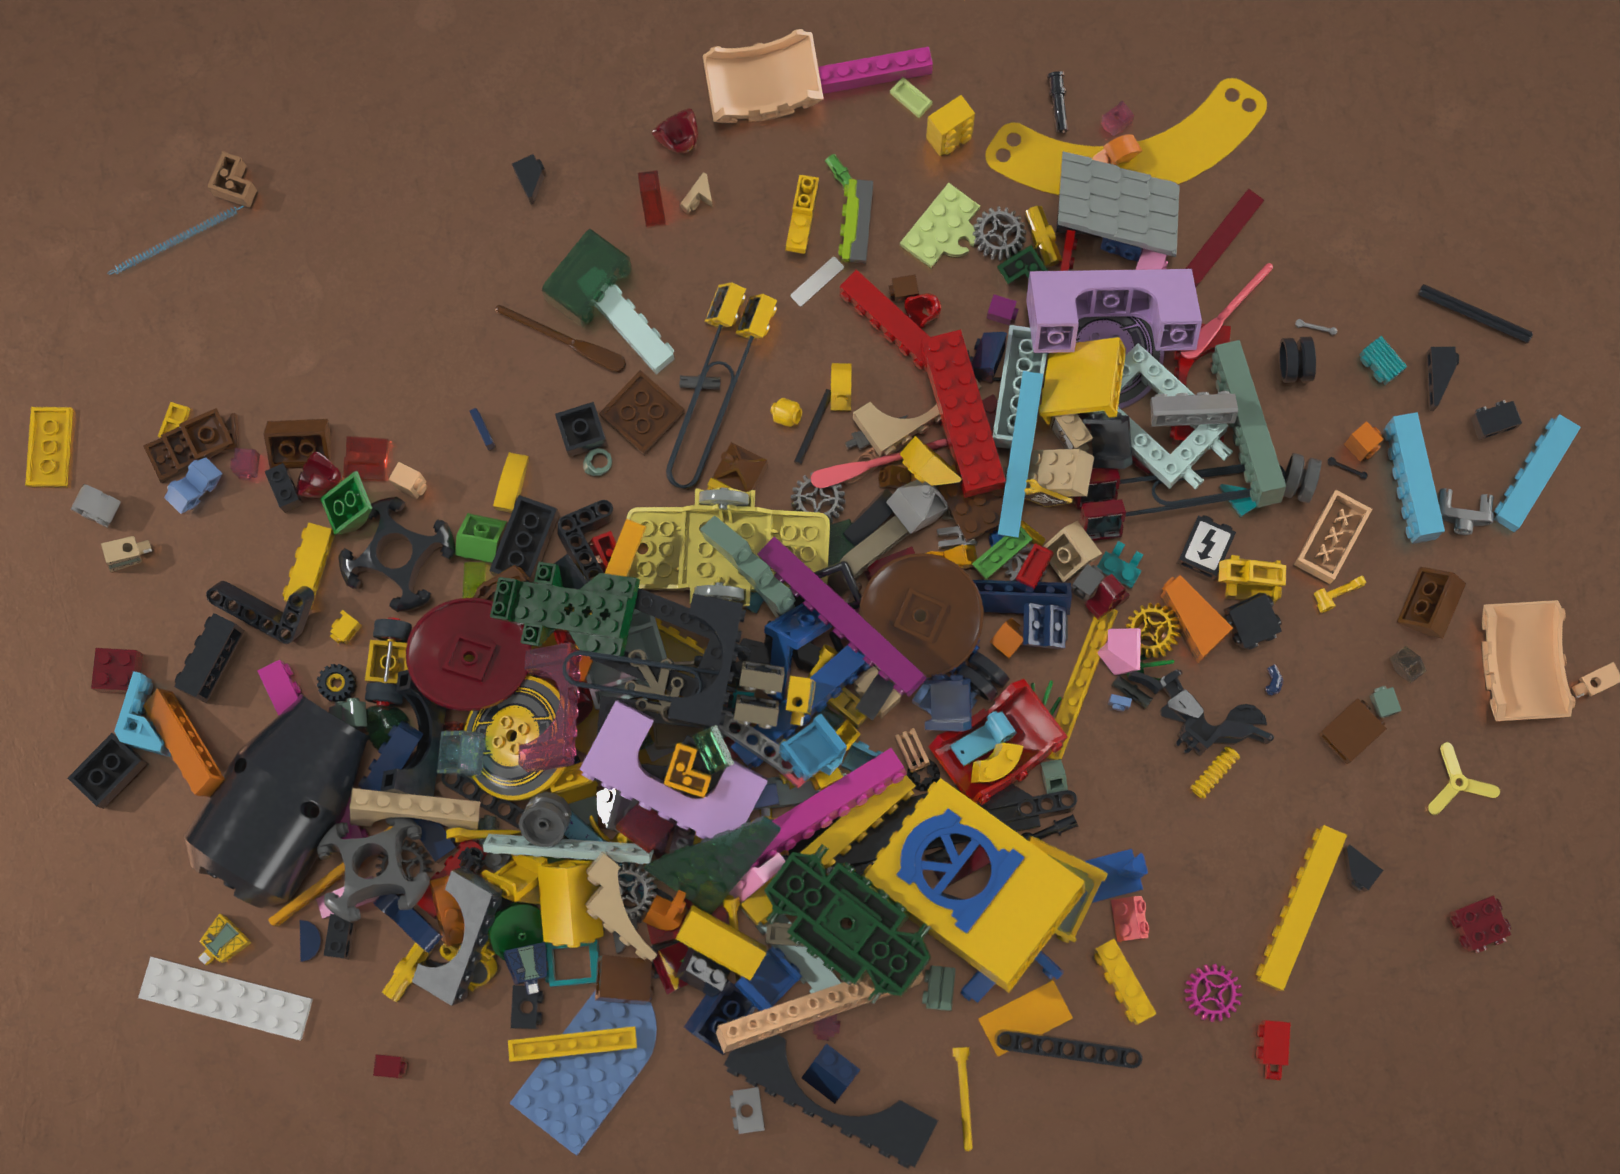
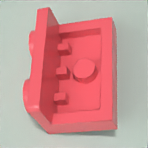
M1142 896L1111 900L1117 942L1148 938L1149 925L1145 918L1146 904Z

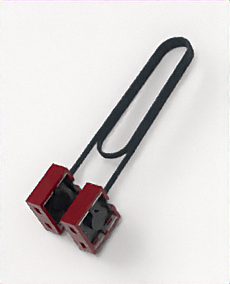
M1244 464L1193 471L1203 478L1243 473L1246 470ZM1280 465L1282 475L1285 481L1286 472L1284 468ZM1116 468L1092 469L1087 496H1073L1076 509H1081L1079 523L1092 541L1122 537L1124 528L1122 522H1125V517L1251 497L1250 489L1177 501H1165L1160 499L1155 493L1156 487L1163 483L1161 480H1158L1152 487V496L1159 504L1165 506L1126 512L1123 500H1117L1119 485L1158 480L1155 475L1120 479L1118 469Z

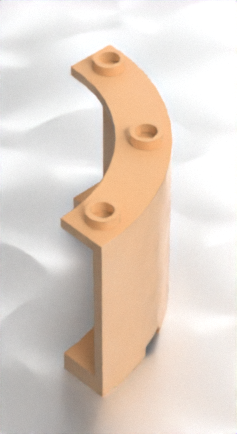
M797 29L781 39L766 44L757 43L751 47L721 48L716 46L703 55L714 122L737 123V119L747 118L748 122L773 119L792 114L795 108L801 106L806 109L824 99L811 32Z
M1558 600L1484 605L1482 629L1486 630V641H1482L1483 665L1487 690L1492 691L1493 697L1490 699V705L1496 721L1571 717L1572 708H1575V697L1571 695L1564 667L1566 666V656L1563 654L1562 627L1563 621L1566 619V613Z

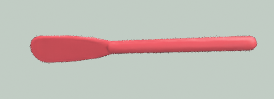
M1267 263L1216 318L1200 329L1197 349L1181 350L1182 356L1193 359L1201 354L1220 330L1225 319L1273 269L1271 263Z
M940 439L926 445L935 450L947 446L948 441L947 439ZM902 451L869 461L851 462L817 470L811 475V483L816 488L821 489L844 482L864 473L868 469L903 459L900 455Z

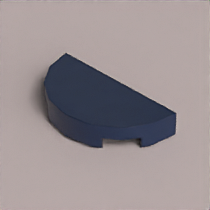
M300 920V962L311 960L320 951L322 936L314 924L309 921Z

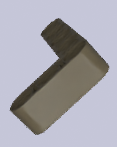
M895 515L849 551L840 562H847L856 582L868 566L910 533ZM842 571L833 573L828 578V584L840 596H843L850 590Z

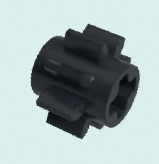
M466 847L458 856V859L461 860L459 866L477 873L485 864V861L482 860L484 854L476 847Z

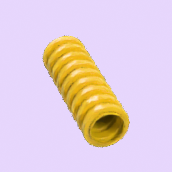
M1226 746L1224 748L1225 751H1221V755L1216 757L1217 760L1212 761V766L1209 765L1207 767L1208 770H1204V775H1200L1199 780L1195 781V785L1192 784L1190 786L1191 790L1198 797L1205 799V794H1209L1211 792L1210 789H1214V784H1218V780L1223 778V774L1226 775L1228 773L1227 770L1232 768L1231 765L1236 764L1235 760L1240 759V755L1233 748Z

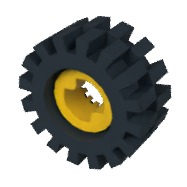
M331 664L330 667H324L325 670H321L320 677H317V687L320 694L331 702L346 701V698H351V694L355 692L354 687L357 686L356 678L352 671L341 664ZM334 678L337 680H342V684L339 688H337L336 686H331L332 680H334Z

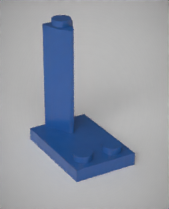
M803 603L764 627V633L773 637L770 665L784 667L782 692L768 694L769 697L779 701V703H782L788 694L793 648L799 649L833 627L830 623L826 626L818 618L820 614L815 609L811 612Z
M1132 849L1085 861L1108 873L1105 882H1101L1092 903L1143 890L1140 878L1148 873L1143 853L1134 858ZM1086 890L1083 896L1080 898L1081 905L1087 895Z
M1040 951L1035 958L1044 967L1042 972L1051 980L1053 977L1058 980L1064 971L1043 951ZM977 971L960 993L968 1001L973 999L978 1003L994 986L995 982L980 971Z

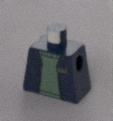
M545 942L504 951L503 957L514 984L525 983L527 995L539 993L537 980L547 977Z

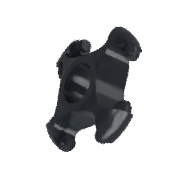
M388 497L371 503L372 510L368 518L371 520L373 518L376 519L379 514L380 522L374 538L359 558L353 560V552L344 548L338 555L342 577L346 585L352 589L359 587L361 580H359L360 576L357 574L361 571L383 576L397 584L402 589L403 595L402 597L393 598L389 607L396 612H404L427 604L431 598V593L425 589H422V591L418 590L416 594L413 593L417 576L426 560L439 547H442L440 550L441 556L451 560L455 555L456 546L452 531L448 523L443 520H436L433 528L437 534L434 536H425L412 532L396 523L391 518L392 511H401L405 502L398 497ZM403 539L412 544V555L406 565L394 569L383 565L381 555L388 543Z

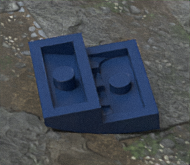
M1033 603L1024 604L1023 645L1065 649L1066 607L1044 606Z

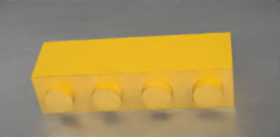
M309 522L307 528L304 527L301 539H303L301 547H298L295 553V565L289 571L290 581L283 590V597L286 603L289 596L302 586L311 588L315 599L335 537L331 528Z

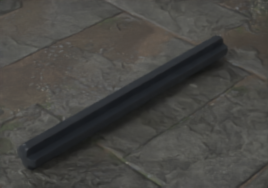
M1423 284L1418 294L1424 298L1526 343L1533 336V332L1430 286Z

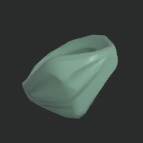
M600 448L590 451L585 456L583 462L585 473L592 476H601L612 466L610 453ZM601 453L606 456L608 463L605 467L595 468L592 465L591 460L595 454Z

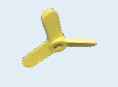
M1447 742L1441 745V753L1450 780L1449 784L1429 804L1428 810L1432 815L1439 814L1460 791L1491 798L1499 796L1500 789L1498 786L1468 779L1462 775L1452 744ZM1456 779L1461 781V786L1456 785Z

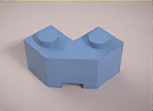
M206 457L199 461H193L188 466L189 470L185 478L178 481L174 480L167 487L168 491L164 498L180 514L197 506L201 502L198 498L206 490L211 492L223 474Z

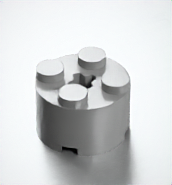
M83 484L71 510L108 528L121 502L98 489Z

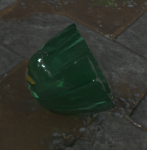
M376 705L366 709L367 727H365L368 736H370V742L373 743L372 745L377 751L384 742H389L391 737L388 734L394 725L398 726L404 721L411 726L405 712L397 707Z

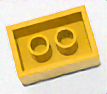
M962 95L928 116L926 139L939 156L950 154L955 150V146L960 143L965 144L972 138L975 112Z

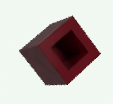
M376 1054L373 1076L402 1078V1074L405 1075L407 1069V1062L404 1061L405 1057Z

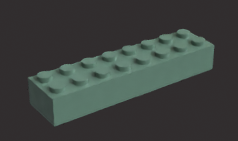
M1240 340L1216 345L1215 351L1212 354L1213 361L1210 362L1212 374H1216L1218 392L1228 391L1236 396L1238 414L1235 423H1228V426L1233 428L1234 431L1233 442L1235 446L1239 447L1238 457L1240 464H1244L1246 470L1244 471L1246 483H1250L1251 499L1256 502L1257 508L1280 503L1283 499L1286 484Z

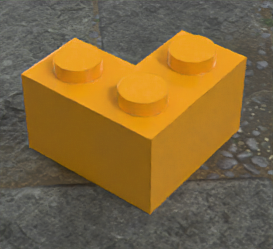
M677 742L663 785L705 798L711 775L691 769L698 748Z

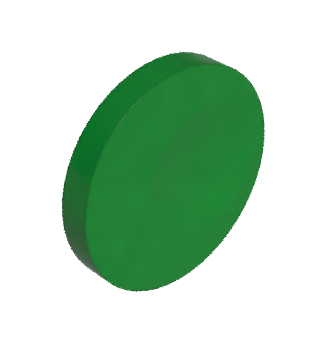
M513 903L502 908L494 916L495 921L489 929L491 947L504 961L503 952L506 950L544 942L541 910L529 903Z

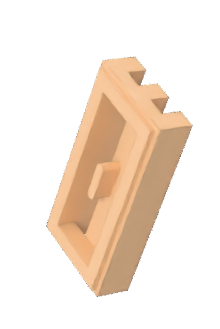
M914 728L910 729V732H902L903 734L900 736L899 734L895 735L911 773L930 765ZM912 736L924 760V762L922 763L920 762L910 740V737ZM903 740H906L917 765H912L902 743Z

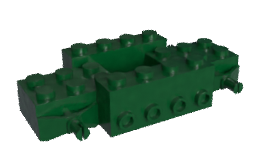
M821 844L815 854L813 853L812 855L792 852L765 888V893L773 906V910L766 920L773 925L782 913L798 916L787 931L791 935L789 939L797 945L803 944L807 947L806 952L813 958L817 959L819 957L825 961L823 965L832 972L834 970L841 974L840 978L848 985L852 983L854 985L860 984L868 973L875 985V989L867 999L873 1004L884 993L903 996L931 960V955L924 942V937L931 927L924 922L918 932L908 933L899 931L910 917V914L906 912L907 908L897 901L895 903L889 899L890 895L881 888L878 890L872 886L873 882L864 875L859 876L854 872L856 869L847 862L837 863L831 873L827 875L821 862L822 857L829 850L824 844ZM845 917H849L853 922L852 928L849 930H845L841 925Z

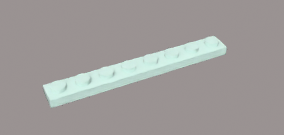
M488 834L483 844V850L493 854L505 853L516 856L563 857L576 860H595L603 851L618 863L650 864L654 853V846L561 839L554 846L540 847L527 841L524 836Z

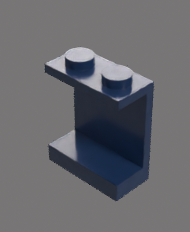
M932 674L931 678L924 681V684H931L932 717L931 720L925 721V730L966 731L972 729L971 679L963 678V675H950V678H944L943 674Z

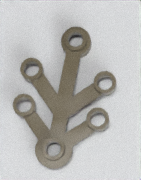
M641 649L631 651L628 656L629 658H635L636 654H640L642 660L647 659L646 653ZM666 658L661 661L662 663L668 661L670 664H674L673 660L670 658ZM630 663L632 666L639 667L650 687L638 684L635 680H630L626 682L625 689L630 690L629 684L634 683V691L666 696L665 689L669 672L672 669L661 668L659 680L657 681L648 665ZM677 676L672 679L671 697H679L680 690L685 685V680L682 677ZM676 679L681 681L680 687L675 685ZM646 698L637 700L636 708L639 711L647 710L659 713L664 721L673 723L672 721H667L671 702L659 700L661 705L650 703ZM640 701L646 703L645 708L640 707Z

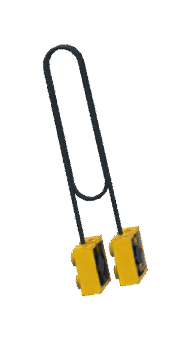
M732 282L718 286L705 319L706 323L718 329L667 464V478L675 487L689 488L699 480L752 341L755 338H763L769 331L770 325L768 323L777 310V306H775L777 303L776 299L765 294L749 297L736 330V334L749 339L735 375L731 366L726 362L716 361L711 364L709 362L722 328L724 326L730 327L736 323L738 319L737 311L739 306L744 303L746 289ZM717 364L724 365L731 374L729 388L695 476L690 483L681 485L673 478V464L708 370Z

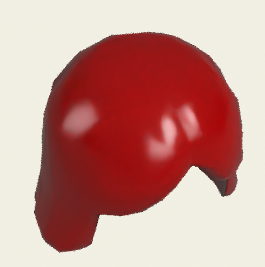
M925 293L908 297L905 300V310L907 316L922 328L939 316L941 303L935 295ZM924 307L928 312L929 316L923 313Z

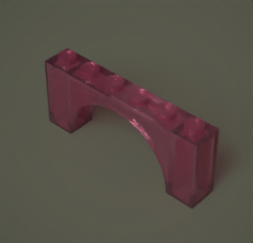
M571 642L526 650L525 670L533 677L549 678L556 681L560 692L558 712L548 729L536 739L519 745L518 765L528 773L574 765L579 690L578 686H574L565 680L562 673L565 658L574 651H580ZM574 656L566 664L568 675L576 681H579L581 677L579 663L582 656Z

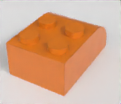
M449 876L429 881L440 934L443 936L442 941L447 947L462 943L465 929L463 914L458 902L445 890Z

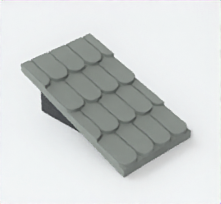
M1063 151L1056 233H1067V230L1075 231V234L1097 235L1176 257L1180 185L1172 181L1151 177L1149 174L1119 168L1113 164L1092 160L1090 157Z

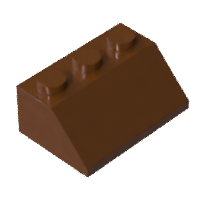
M328 419L267 421L263 434L270 468L282 463L287 468L303 467L307 459L314 452L322 454L331 461V435Z
M1420 567L1397 622L1424 635L1443 639L1466 582L1453 572Z

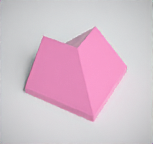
M1108 629V642L1097 653L1114 675H1122L1140 670L1141 629Z

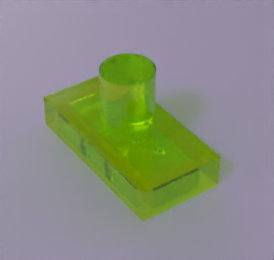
M464 562L462 598H473L477 588L485 581L486 564L484 562Z

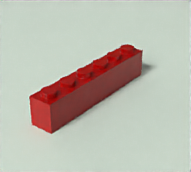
M856 269L840 285L841 298L847 303L851 302L855 306L854 309L861 316L865 315L870 319L869 323L875 329L882 330L884 337L889 342H895L903 355H909L914 360L913 363L920 370L924 369L927 372L920 345L921 339L930 336Z

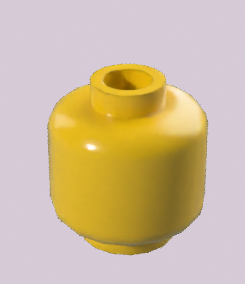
M781 398L773 403L771 414H773L774 422L791 427L799 423L802 417V409H800L799 403Z

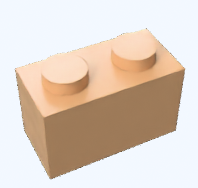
M400 462L397 463L389 478L395 489L415 499H418L419 495L422 496L427 487L426 480L420 472Z

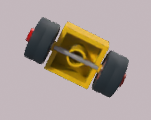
M393 617L375 620L373 637L379 640H370L365 681L367 682L365 701L377 704L376 706L380 707L402 704L403 696L396 692L398 672L408 670L406 664L407 643L404 642L408 641L412 624Z

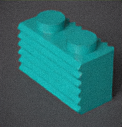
M1382 336L1364 348L1359 354L1361 362L1366 367H1370L1374 372L1373 375L1380 383L1383 382L1384 385H1387L1408 367Z

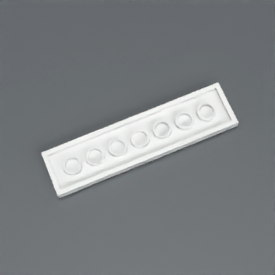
M150 957L138 997L296 1040L302 1039L313 1001L311 998Z

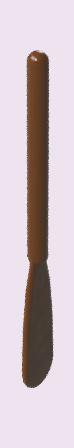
M497 305L495 308L496 312L571 346L578 353L611 371H620L625 367V359L620 354L586 341L573 339L502 305Z

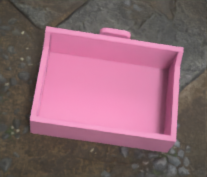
M780 853L776 854L760 868H751L727 891L734 898L740 897L741 904L777 874L786 862Z

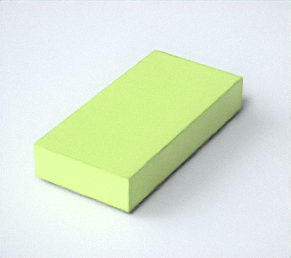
M904 77L890 90V94L918 118L933 103Z

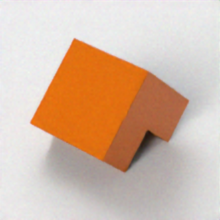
M1012 618L1008 619L989 642L1010 658L1023 643V632L1019 630L1021 625Z

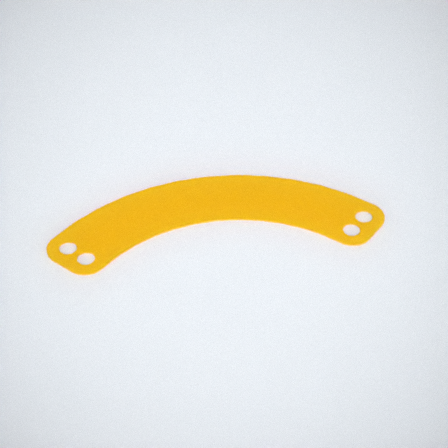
M1227 78L1221 81L1207 100L1182 122L1163 133L1137 141L1143 151L1128 163H1120L1117 166L1149 174L1154 178L1172 181L1176 184L1188 181L1217 164L1251 133L1266 112V98L1260 91L1236 78ZM1230 88H1234L1239 92V99L1234 102L1228 101L1225 97V92ZM1250 98L1256 102V109L1254 111L1247 112L1242 108V102L1245 99ZM1014 122L1005 124L999 129L987 147L985 157L987 164L1000 174L1039 191L1059 195L1062 152L1090 157L1093 160V157L1102 151L1104 147L1076 145L1055 140ZM1009 134H1019L1021 143L1018 146H1010L1007 143V136ZM1007 149L1011 154L1010 159L1007 162H1000L996 158L998 150Z

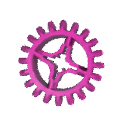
M1212 964L1210 971L1209 966L1204 965V972L1200 968L1196 969L1199 976L1193 973L1190 974V977L1194 980L1193 982L1186 981V984L1191 986V989H1184V993H1191V997H1186L1185 1001H1193V1004L1189 1005L1188 1008H1197L1194 1012L1195 1016L1202 1012V1020H1206L1209 1015L1210 1022H1214L1216 1015L1218 1021H1223L1222 1014L1226 1018L1231 1017L1228 1010L1235 1013L1237 1009L1232 1005L1241 1004L1239 1000L1235 999L1236 997H1242V993H1236V989H1240L1241 984L1234 985L1233 982L1237 981L1238 977L1230 979L1231 970L1224 974L1225 966H1221L1219 971H1217V965ZM1215 975L1222 978L1225 982L1214 985L1207 976ZM1202 981L1205 992L1200 998H1197V986ZM1210 987H1212V990L1221 988L1216 993V999H1214V996L1205 999L1211 992ZM1229 987L1230 997L1225 1005L1222 993ZM1210 1000L1214 1002L1220 1010H1208L1201 1004Z

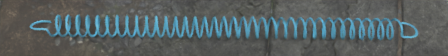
M234 206L235 212L236 210H239L244 206H241L238 209ZM217 219L215 220V222L213 221L215 225L217 224L216 221L220 223V220L218 221ZM203 221L205 225L204 229L206 230V226L208 227V225ZM180 238L178 241L176 240L177 243H179V240L183 242V239L181 240ZM146 250V253H147V256H146V255L144 254V252H142L144 258L142 257L140 262H142V259H143V260H146L145 257H146L147 259H149V256L152 257V253H151V255H150V254L148 253V251ZM115 265L117 272L115 271V273L118 274L119 269Z

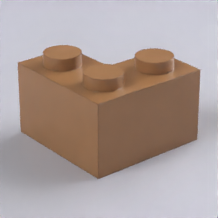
M222 151L208 184L210 192L214 196L250 208L257 192L252 182L242 179L246 168L243 160L238 156Z

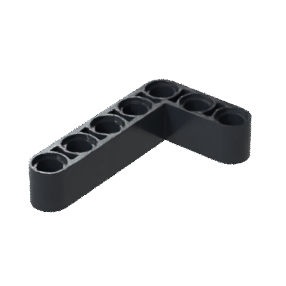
M608 500L597 501L561 517L558 521V537L566 552L588 582L590 581L589 578L596 577L599 573L604 572L583 534L611 522L613 505ZM602 510H604V511H607L608 513H607V514H601V513H599V512L602 511ZM587 518V519H589L590 521H589V522H583V521H581V519ZM569 526L571 529L564 530L562 527ZM573 543H578V544H580L581 546H579V547H574V546H572L571 544H573ZM588 560L590 563L583 564L580 561Z
M220 581L208 589L206 597L212 605L276 640L289 644L303 632L314 601V592L307 586L300 587L289 596L284 612L226 581Z

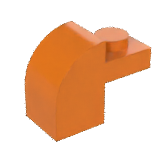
M1127 134L1115 138L1104 145V149L1096 154L1093 160L1117 166L1120 163H1128L1143 150L1133 134Z
M678 890L672 902L656 895L652 905L649 906L650 909L646 913L643 922L661 930H673L679 927L687 910L685 909L686 903L683 902L686 893Z

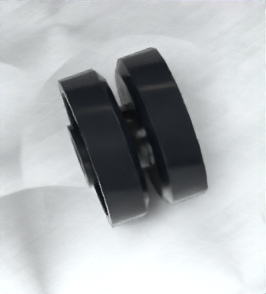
M1300 337L1297 343L1294 338L1281 339L1279 364L1281 378L1284 383L1295 382L1298 376L1302 382L1314 381L1316 375V351L1312 337Z
M974 651L968 658L970 666L963 665L956 675H963V678L971 679V691L977 693L982 699L992 702L998 695L995 687L1003 688L1010 679L993 661L983 654Z

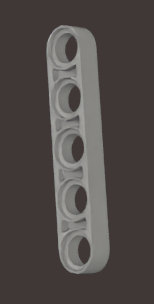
M722 710V713L726 714L723 726L719 725L718 730L781 773L790 774L793 772L792 768L785 769L782 766L783 758L779 753L780 746L751 726L739 724L738 720H734L732 713ZM732 723L738 724L741 728L740 732L736 734L731 733L729 725ZM749 735H754L757 737L758 743L756 745H749L746 738ZM766 747L774 748L776 751L775 756L767 757L764 754V749Z

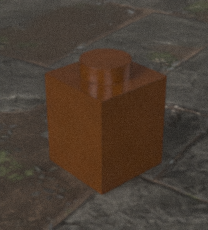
M916 274L892 278V283L888 286L890 298L894 297L895 303L905 302L908 297L919 295Z

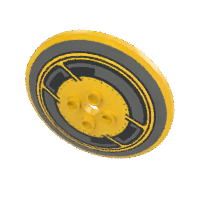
M526 676L519 689L505 701L486 709L471 711L464 729L463 753L466 766L474 781L490 795L510 801L526 800L546 791L562 775L573 752L575 723L572 710L566 698L555 686L543 679ZM516 731L517 737L512 742L510 740V735L512 732Z

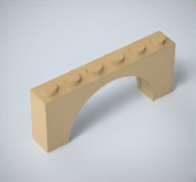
M976 380L980 392L982 386ZM871 402L853 413V420L880 457L884 454L886 456L892 454L896 450L897 445L909 443L913 439L912 436L918 432L922 434L930 428L929 425L942 421L937 404L927 413L910 419L888 416L879 411Z
M353 788L350 805V825L371 827L374 822L380 819L410 817L434 821L449 828L477 830L480 802Z

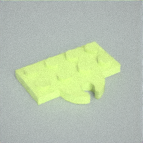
M948 183L903 238L900 246L931 269L943 254L950 257H961L968 254L969 249L961 247L958 242L961 239H967L970 245L974 247L976 236H973V232L975 230L969 221L980 209V205Z

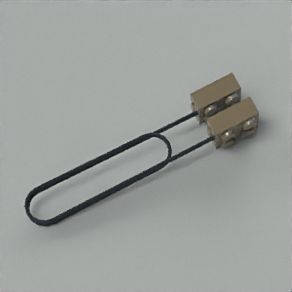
M574 651L565 658L562 666L565 680L574 686L669 702L672 700L671 696L573 680L566 671V664L572 657L582 655L693 673L699 681V690L696 694L701 693L703 688L702 679L697 672L715 675L720 673V671L589 651ZM743 661L740 675L733 674V677L740 678L739 686H743L745 690L755 691L757 688L763 689L768 694H777V692H782L784 667ZM737 694L735 708L723 707L722 710L734 712V720H738L739 724L750 725L751 722L759 724L762 728H771V726L776 727L779 701Z

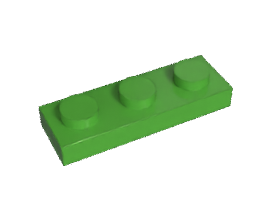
M1020 525L1018 538L1004 536L973 562L972 565L987 580L1033 539Z

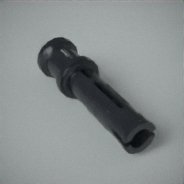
M1062 71L1051 72L1047 75L1051 89L1049 90V95L1053 99L1056 133H1064V130L1065 132L1069 131L1064 98L1067 89L1064 88L1063 78L1065 73Z

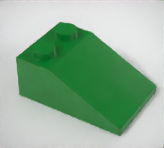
M358 471L353 472L320 498L334 535L356 531L365 524L372 510Z

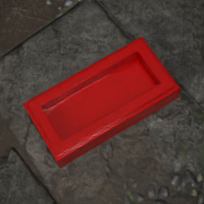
M1035 543L1016 576V580L1035 589L1054 555L1053 551Z

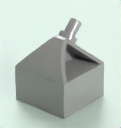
M918 479L898 488L886 502L910 534L936 522L948 509L947 502L938 489L926 481L922 484Z

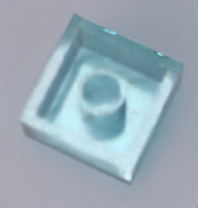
M442 731L437 773L454 776H481L483 751L486 744L485 734L470 731Z

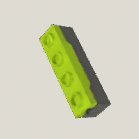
M849 179V185L845 184L844 196L848 198L847 204H843L842 216H846L845 224H841L840 236H844L843 244H839L838 256H842V262L866 264L873 181Z

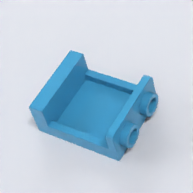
M820 714L803 730L786 742L783 741L780 744L779 753L786 762L789 761L795 775L798 778L802 777L806 781L842 755L847 746L822 714Z

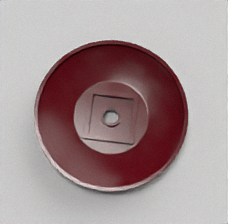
M459 598L444 602L423 615L409 635L406 646V664L409 675L418 690L425 697L440 706L460 711H475L495 706L513 695L528 675L532 661V646L520 643L524 625L490 618L493 601ZM466 655H473L475 659L467 662L464 660V657Z

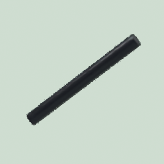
M826 389L794 460L799 465L804 460L831 399V390Z

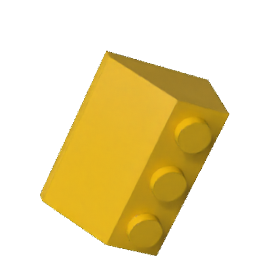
M917 436L900 453L904 459L902 463L922 484L926 481L931 486L957 483L962 480L940 455Z

